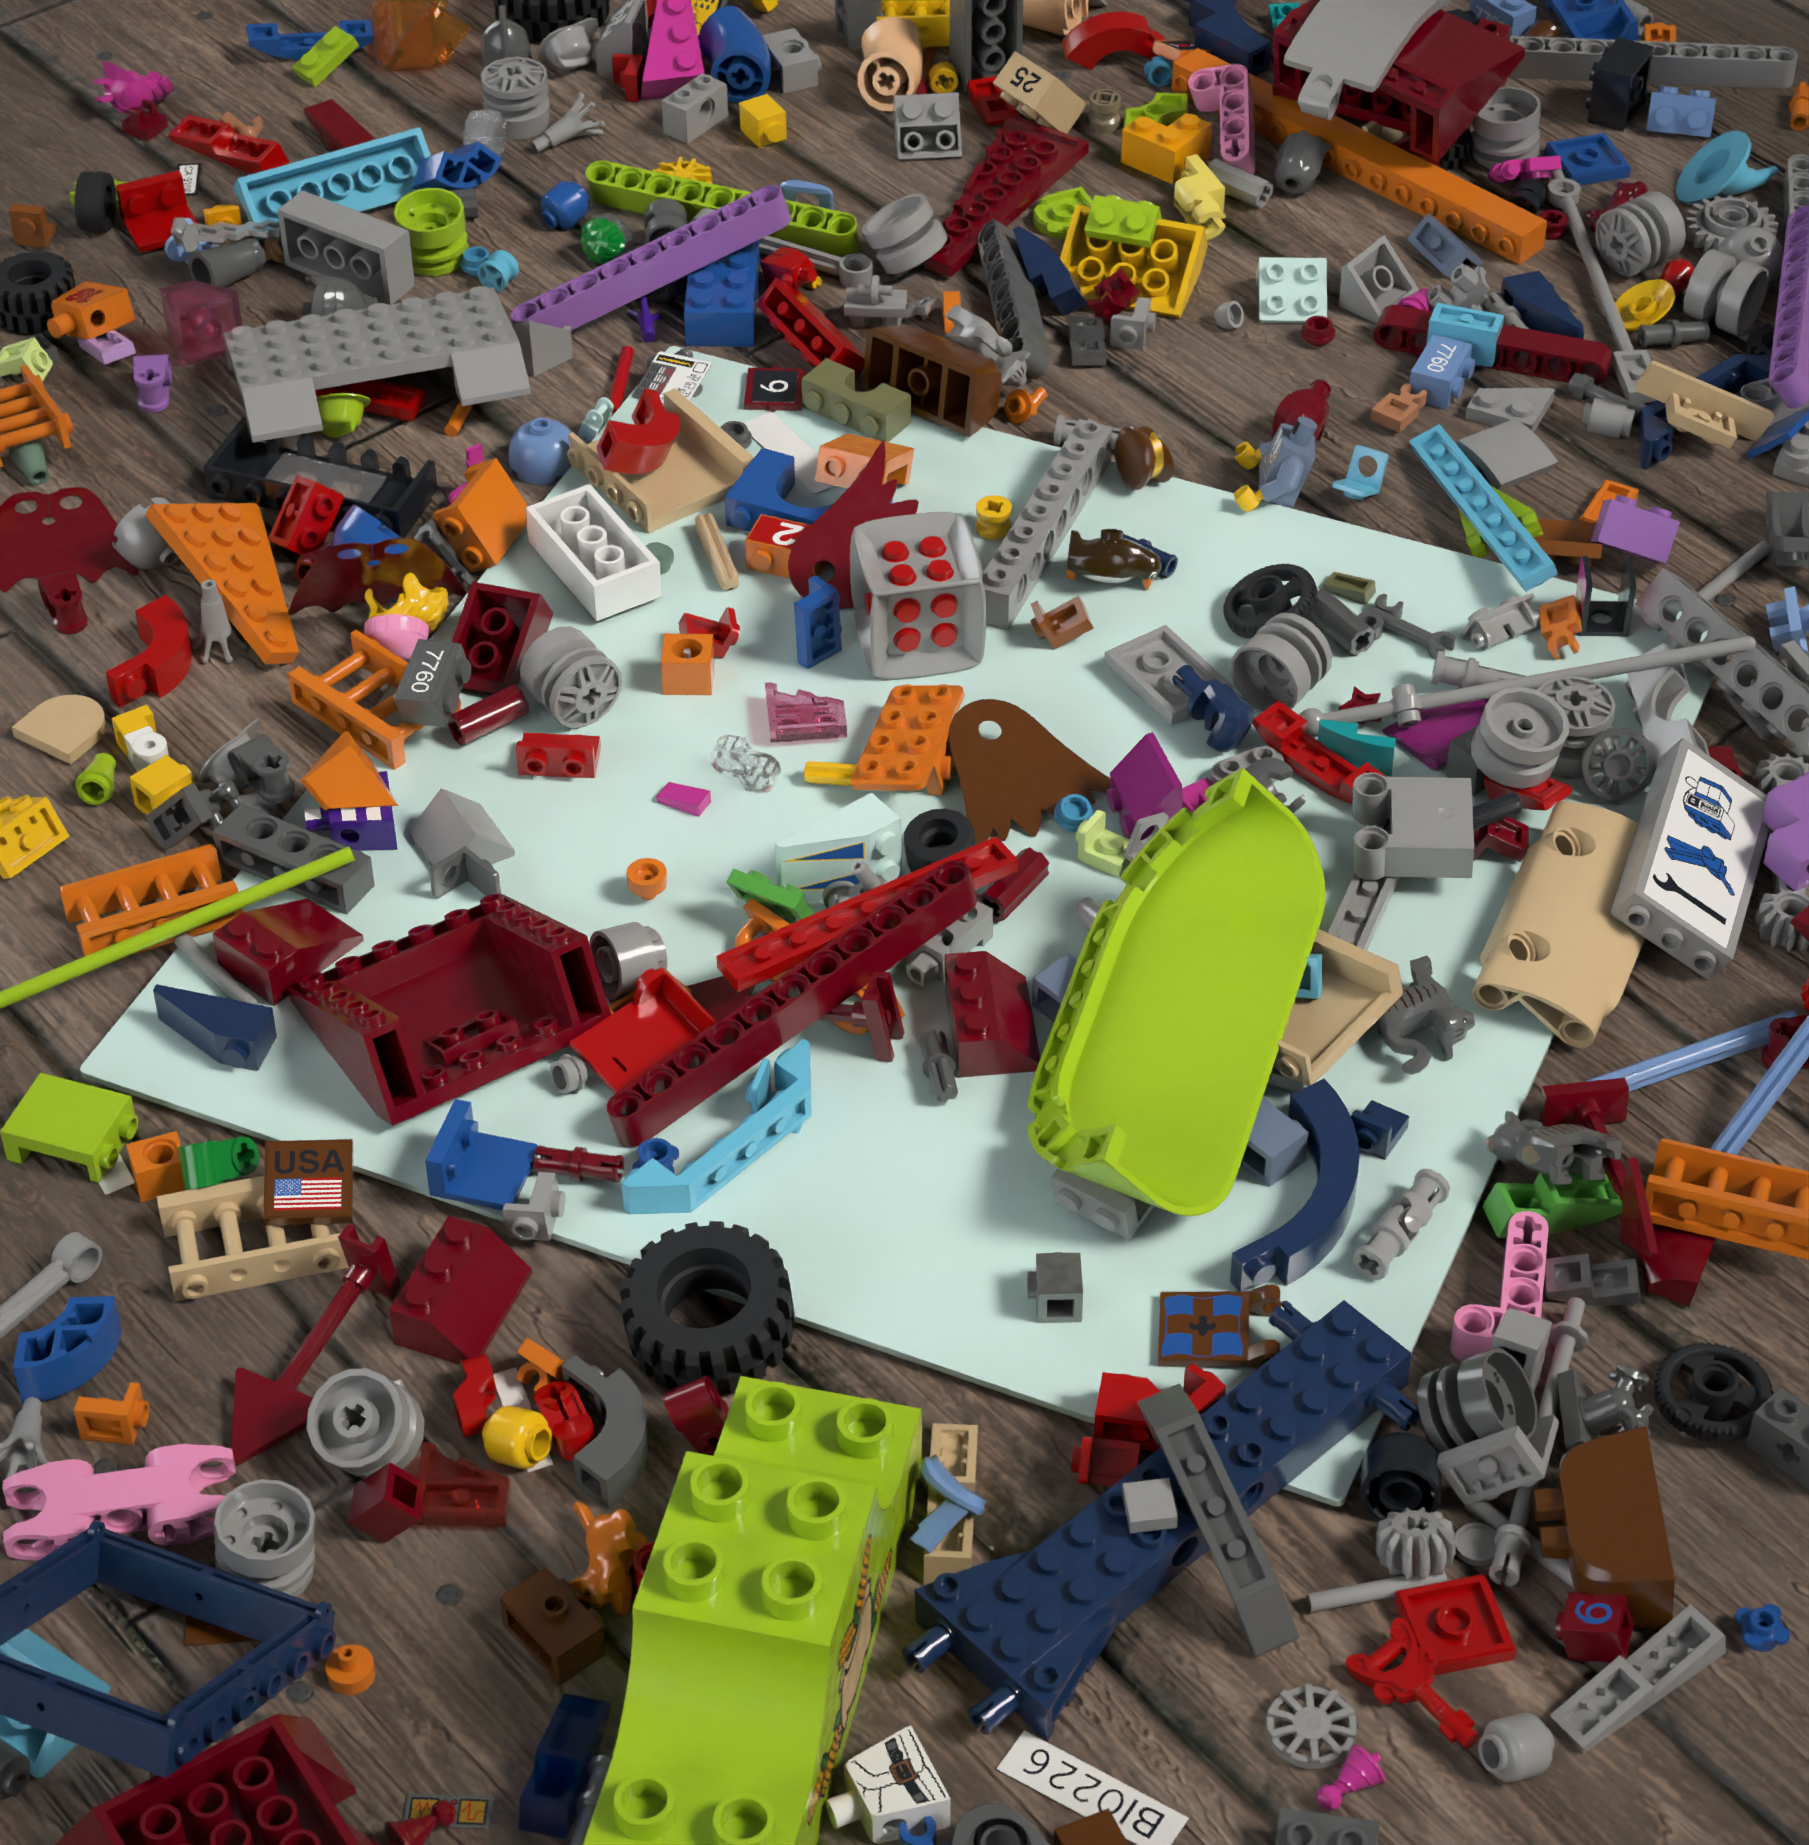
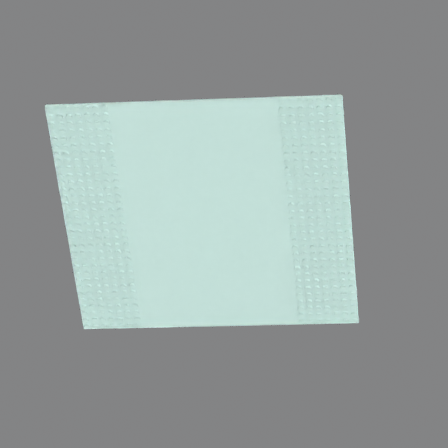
M671 346L665 352L674 354L682 348ZM692 351L694 359L708 361L712 365L700 383L703 386L701 394L699 396H692L690 402L719 427L729 421L744 423L770 412L769 410H744L748 368L757 367ZM635 389L610 420L634 424L632 414L640 399L632 397ZM802 407V411L776 410V412H773L817 453H819L820 445L845 434L874 439ZM911 413V424L889 441V443L914 448L909 483L906 485L897 483L893 503L905 500H918L916 514L928 512L960 514L967 522L971 531L983 573L1004 539L987 540L977 534L976 520L978 516L976 515V503L985 496L998 495L1005 497L1012 504L1010 520L1013 526L1061 448L984 427L971 437H968ZM608 422L596 435L592 442L601 438ZM752 437L751 445L745 450L755 458L761 448L764 447ZM1111 461L1009 630L986 625L985 651L980 664L957 672L915 678L884 679L875 677L871 673L863 654L856 628L855 608L853 607L839 609L842 626V651L807 670L798 663L794 603L803 597L793 587L790 578L746 569L745 539L750 532L726 525L725 500L648 534L639 524L633 523L627 513L618 505L612 504L603 491L591 484L645 546L652 542H659L673 550L674 561L668 572L661 575L662 597L596 621L528 542L527 526L496 566L489 567L477 582L541 594L554 613L548 631L564 626H571L580 630L594 643L598 650L602 651L618 667L622 677V687L618 699L612 708L598 721L585 727L570 728L562 725L547 710L544 704L540 703L525 688L520 680L517 686L523 691L529 703V713L462 746L453 739L451 731L447 726L444 728L426 725L404 740L406 763L395 770L363 750L378 772L387 771L390 793L398 806H392L398 849L361 851L371 856L375 886L348 914H344L316 901L313 902L363 934L364 941L337 961L349 956L360 957L371 952L372 947L377 943L386 940L397 941L408 936V931L414 927L436 924L443 921L444 916L451 911L457 909L468 910L479 905L480 900L486 897V895L468 881L442 897L435 898L432 895L429 874L431 865L409 835L411 827L442 788L480 803L514 848L515 856L492 864L500 877L501 894L587 935L588 941H590V937L595 931L630 922H638L643 927L649 926L656 930L663 940L667 953V971L685 986L724 976L717 968L716 956L735 948L736 935L749 920L743 908L746 901L739 899L726 883L733 868L746 874L750 870L757 871L769 878L771 884L777 886L775 843L871 792L901 817L902 876L911 873L907 865L904 849V831L911 820L923 812L945 808L958 811L967 817L957 769L955 770L954 778L949 781L944 795H928L926 786L918 791L854 790L852 786L807 783L804 780V768L808 761L858 764L892 688L904 684L962 686L965 696L959 710L963 706L981 699H996L1014 704L1034 717L1071 751L1108 777H1110V772L1145 734L1152 732L1179 778L1182 788L1206 777L1211 780L1213 766L1223 759L1256 747L1268 746L1252 725L1247 735L1234 749L1229 752H1220L1213 749L1206 743L1212 731L1205 730L1204 720H1196L1189 717L1170 725L1104 662L1106 651L1167 625L1233 685V691L1244 699L1234 685L1230 667L1231 659L1237 650L1249 639L1238 636L1229 628L1223 613L1224 601L1234 585L1243 577L1255 570L1275 564L1285 563L1303 567L1312 575L1317 590L1324 589L1323 584L1333 572L1374 580L1376 593L1366 605L1334 593L1331 594L1356 615L1369 612L1372 607H1375L1376 598L1381 594H1386V606H1394L1399 601L1404 602L1403 613L1400 619L1431 633L1445 631L1456 637L1454 650L1451 651L1445 648V656L1468 660L1471 657L1479 661L1480 666L1525 676L1640 656L1663 643L1670 650L1676 648L1666 640L1670 635L1663 628L1657 631L1642 619L1645 612L1635 604L1637 599H1634L1628 637L1579 636L1578 633H1575L1573 635L1580 646L1579 652L1573 654L1569 645H1565L1559 651L1560 659L1555 660L1548 650L1546 640L1541 634L1540 623L1537 624L1535 630L1514 638L1508 629L1504 627L1509 635L1507 641L1486 650L1482 648L1477 649L1472 644V634L1464 638L1460 636L1469 623V616L1475 611L1485 607L1491 610L1498 607L1500 603L1511 596L1517 595L1518 598L1533 593L1535 596L1529 603V607L1531 610H1536L1539 613L1540 605L1571 595L1575 596L1577 584L1552 577L1540 586L1525 592L1501 563L1265 501H1260L1255 509L1246 512L1235 502L1234 493L1171 477L1169 481L1164 483H1158L1150 479L1140 490H1132L1122 479L1116 462ZM571 466L544 500L591 483L579 469H574ZM795 477V486L784 500L798 507H824L835 503L847 488L833 486L814 494ZM710 513L714 516L739 575V585L736 589L730 588L725 591L720 588L695 528V518L698 514ZM1102 529L1121 530L1128 536L1137 540L1144 538L1150 541L1153 547L1171 555H1176L1178 557V564L1174 573L1168 578L1159 573L1147 590L1144 588L1140 577H1134L1121 583L1100 582L1083 576H1077L1075 579L1070 580L1067 579V562L1071 530L1078 531L1082 539L1085 540L1099 538ZM827 562L819 576L823 581L831 580L835 574L834 566L830 562ZM1282 581L1283 585H1285V584H1287V583L1289 582V581ZM1592 588L1590 601H1618L1619 595ZM468 593L430 640L452 641ZM1079 596L1086 607L1094 629L1054 649L1047 637L1040 639L1036 634L1030 621L1035 618L1031 604L1038 601L1045 613ZM1300 596L1290 599L1292 605L1299 600ZM1252 605L1240 606L1239 618L1250 622L1257 619ZM726 607L735 609L737 624L740 625L739 638L734 646L730 645L724 658L714 656L715 668L712 695H663L661 656L664 633L680 634L678 623L684 612L718 622ZM1679 611L1676 620L1680 618L1682 611ZM1594 614L1591 616L1592 620L1597 623L1604 624L1612 621L1605 614ZM1307 617L1306 619L1319 628L1327 639L1332 653V665L1326 676L1313 689L1309 690L1292 710L1298 715L1308 708H1316L1322 713L1338 711L1341 705L1351 700L1354 686L1365 694L1381 693L1378 703L1393 699L1391 689L1402 684H1413L1415 693L1419 695L1453 690L1460 686L1438 682L1437 685L1431 684L1435 659L1429 656L1428 648L1383 627L1382 636L1375 640L1367 651H1363L1355 656ZM1707 630L1703 633L1701 641L1705 639ZM1692 662L1682 664L1690 691L1676 705L1671 721L1687 718L1693 726L1716 675L1712 671L1708 675L1697 668ZM1627 673L1593 679V681L1602 684L1612 694L1616 703L1612 728H1626L1638 734L1642 732V726L1638 723L1632 711V707L1636 706L1635 701L1631 698L1625 686V682L1629 681ZM391 686L376 706L395 694L397 689ZM461 690L459 695L461 700L460 708L462 710L491 695ZM1244 699L1253 708L1254 718L1263 712ZM398 710L382 720L388 725L395 727L403 722ZM1390 716L1382 718V722L1367 721L1358 728L1357 734L1388 737L1382 731L1384 728L1397 722V718ZM985 721L980 724L979 733L985 739L994 740L1001 735V728L993 721ZM523 733L600 736L601 750L595 778L518 775L516 744L518 741H522ZM1619 735L1618 745L1620 748L1627 744L1630 736ZM1610 739V742H1609V748H1608V749L1614 748L1613 745H1612L1611 739ZM1395 742L1391 777L1448 778L1446 776L1447 764L1437 770H1431ZM1638 742L1628 753L1632 754L1642 745ZM1646 755L1637 757L1634 760V766L1647 767ZM1634 770L1630 775L1637 782H1640L1643 778L1642 775ZM1294 772L1289 778L1282 781L1278 780L1273 784L1279 793L1285 795L1287 801L1283 803L1284 805H1290L1301 795H1304L1306 798L1305 804L1294 815L1309 834L1322 865L1325 880V907L1319 929L1327 933L1354 876L1352 865L1355 833L1359 829L1370 826L1358 823L1353 818L1352 804L1328 795ZM1597 773L1591 777L1595 786L1602 781L1603 773ZM1550 775V778L1570 785L1572 793L1562 801L1584 803L1605 808L1639 823L1654 775H1652L1650 782L1642 792L1633 798L1623 801H1610L1599 797L1588 788L1583 778L1567 779ZM1609 779V783L1605 791L1606 793H1610L1613 782L1612 779ZM1627 779L1619 782L1620 793L1632 789ZM668 782L711 791V803L698 817L659 803L656 796ZM1486 789L1472 796V807L1490 801ZM306 790L282 820L307 830L304 809L319 808L321 806L311 793ZM1088 790L1096 801V804H1091L1093 813L1097 810L1106 813L1105 829L1124 836L1120 824V815L1118 812L1113 813L1111 811L1106 794ZM1553 807L1547 811L1522 809L1520 813L1509 816L1529 826V846L1539 841ZM1042 809L1040 829L1035 837L1024 831L1013 819H1010V831L1005 841L1000 839L995 829L992 830L989 839L997 836L1015 857L1021 850L1029 847L1036 852L1043 853L1050 863L1048 865L1049 875L1005 920L998 923L993 920V937L984 946L977 944L970 951H987L1026 976L1040 1058L1054 1022L1032 1006L1033 976L1068 953L1078 960L1089 932L1082 921L1075 916V908L1080 900L1089 897L1101 904L1105 900H1112L1115 903L1127 885L1121 880V875L1119 877L1113 876L1077 860L1078 842L1075 840L1076 832H1069L1061 828L1055 821L1054 816ZM331 830L312 832L332 840ZM938 845L933 847V849L944 848L949 845ZM1486 847L1476 860H1473L1472 878L1437 877L1433 881H1426L1422 877L1399 878L1367 951L1398 964L1402 989L1410 987L1409 983L1413 982L1410 961L1427 955L1432 964L1433 974L1431 977L1446 989L1452 1005L1473 1013L1475 1026L1467 1031L1465 1039L1453 1045V1058L1450 1060L1445 1057L1436 1039L1433 1026L1406 1037L1423 1044L1428 1048L1431 1056L1429 1064L1423 1071L1411 1075L1406 1074L1402 1070V1064L1414 1057L1394 1053L1384 1043L1383 1036L1378 1033L1377 1023L1375 1022L1316 1081L1326 1079L1345 1104L1350 1116L1354 1110L1363 1112L1369 1102L1373 1100L1408 1115V1128L1385 1160L1359 1149V1168L1354 1207L1348 1225L1332 1251L1307 1274L1287 1286L1277 1275H1274L1266 1283L1255 1285L1245 1291H1251L1264 1285H1276L1280 1288V1302L1287 1300L1312 1322L1320 1320L1345 1300L1412 1354L1499 1160L1497 1156L1487 1149V1138L1494 1134L1495 1129L1499 1125L1505 1123L1504 1116L1506 1111H1512L1518 1117L1555 1035L1519 1001L1502 1010L1489 1011L1477 1005L1472 997L1473 987L1482 969L1480 963L1481 952L1487 943L1523 860L1518 862L1508 856L1499 855ZM638 859H657L666 867L667 887L652 900H644L628 889L627 868ZM242 870L233 879L239 892L266 881ZM987 885L976 889V895H978ZM285 890L246 906L242 910L245 912L307 898L290 890ZM823 900L807 902L813 913L827 909ZM968 912L969 920L972 921L976 918L977 915L974 912ZM217 930L193 936L192 938L217 961L213 933ZM760 931V932L754 937V939L759 938V937H761V936H763V935H766V934H764L763 932ZM179 947L80 1067L81 1076L84 1079L265 1141L353 1139V1171L504 1222L502 1210L430 1196L425 1159L455 1099L471 1102L473 1120L478 1122V1132L535 1143L538 1146L542 1145L550 1148L574 1150L575 1147H584L590 1153L622 1155L624 1157V1170H618V1173L623 1174L619 1183L592 1178L574 1181L568 1175L556 1174L559 1191H564L565 1210L562 1217L556 1218L551 1235L552 1239L630 1265L634 1258L642 1259L640 1250L650 1241L656 1244L661 1240L660 1235L672 1228L677 1232L685 1229V1224L698 1222V1226H708L709 1221L724 1222V1226L727 1228H732L733 1224L748 1228L750 1237L755 1233L769 1242V1247L777 1250L783 1259L784 1269L788 1271L795 1322L1094 1424L1102 1372L1130 1374L1132 1376L1148 1378L1160 1391L1179 1383L1183 1388L1184 1371L1187 1366H1158L1160 1292L1238 1291L1230 1282L1232 1253L1272 1233L1291 1220L1311 1197L1318 1181L1315 1165L1308 1149L1306 1151V1161L1271 1187L1240 1165L1232 1190L1217 1208L1198 1216H1181L1154 1206L1130 1241L1074 1212L1068 1211L1056 1203L1051 1176L1057 1168L1045 1161L1034 1150L1027 1131V1126L1033 1121L1035 1122V1114L1027 1107L1035 1072L958 1078L956 1065L953 1073L958 1095L955 1099H948L946 1103L939 1102L937 1096L933 1094L930 1078L923 1071L922 1066L925 1058L919 1040L926 1031L936 1029L939 1042L938 1032L939 1030L942 1031L947 1039L948 1052L955 1059L945 995V982L943 983L933 978L922 987L910 980L906 972L907 964L902 961L894 968L885 971L890 972L895 995L905 1013V1016L901 1019L905 1032L903 1038H890L895 1055L893 1061L876 1060L869 1032L865 1034H851L829 1020L815 1021L766 1056L764 1059L770 1060L771 1091L778 1092L775 1089L774 1061L781 1052L791 1049L803 1038L810 1042L812 1116L804 1121L799 1133H789L691 1213L629 1214L624 1210L621 1182L633 1170V1164L638 1161V1146L628 1147L620 1144L606 1107L614 1093L569 1046L392 1126L374 1113L291 1003L289 996L273 1006L239 983L256 999L258 1005L273 1008L277 1038L259 1071L218 1063L160 1021L153 993L156 984L231 999ZM335 961V962H334L333 964H331L329 967H327L326 969H324L321 973H323V972H325V971H328V970L334 968V967H335V963H336L337 961ZM768 979L756 984L751 996L758 994L772 984L773 981ZM852 995L840 1004L854 1005L855 1002L862 1001ZM606 997L608 1006L615 1003L621 998L612 1000ZM563 1054L575 1056L586 1066L587 1081L584 1088L577 1094H574L572 1091L561 1094L552 1084L550 1066L553 1062L558 1061ZM762 1060L653 1137L664 1139L678 1148L679 1158L674 1160L673 1163L676 1176L680 1174L688 1163L695 1162L702 1157L718 1139L727 1137L741 1125L748 1115L752 1114L751 1103L746 1102V1093L750 1079L752 1077L755 1078ZM1267 1084L1263 1097L1268 1099L1275 1108L1288 1117L1290 1095L1296 1091ZM534 1164L515 1204L529 1205L538 1175L534 1170ZM1432 1169L1436 1173L1441 1174L1450 1186L1448 1198L1442 1203H1437L1432 1210V1217L1426 1226L1419 1229L1418 1235L1403 1255L1395 1257L1391 1261L1388 1273L1383 1279L1372 1280L1362 1275L1352 1262L1355 1249L1368 1242L1371 1238L1370 1232L1372 1228L1391 1208L1400 1193L1408 1191L1412 1187L1415 1175L1419 1170ZM1080 1252L1083 1283L1082 1322L1037 1323L1036 1298H1028L1027 1272L1035 1271L1036 1253ZM703 1290L744 1305L747 1302L740 1295L728 1290ZM1249 1311V1346L1264 1340H1276L1280 1344L1281 1351L1292 1342L1278 1328L1269 1324V1317ZM1198 1366L1204 1371L1215 1374L1226 1385L1225 1395L1257 1370L1250 1366ZM1378 1409L1283 1489L1332 1506L1343 1505L1360 1470L1364 1453L1371 1445L1384 1413Z

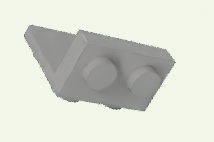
M1058 1168L1051 1176L1058 1205L1129 1241L1154 1207Z

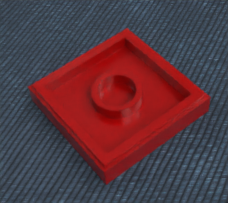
M1485 1574L1395 1591L1394 1603L1400 1618H1404L1409 1623L1416 1637L1418 1647L1430 1646L1437 1653L1438 1665L1433 1668L1435 1676L1515 1660V1645Z

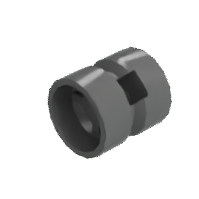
M668 198L656 200L647 207L644 214L645 244L687 224V214L683 205L678 201Z

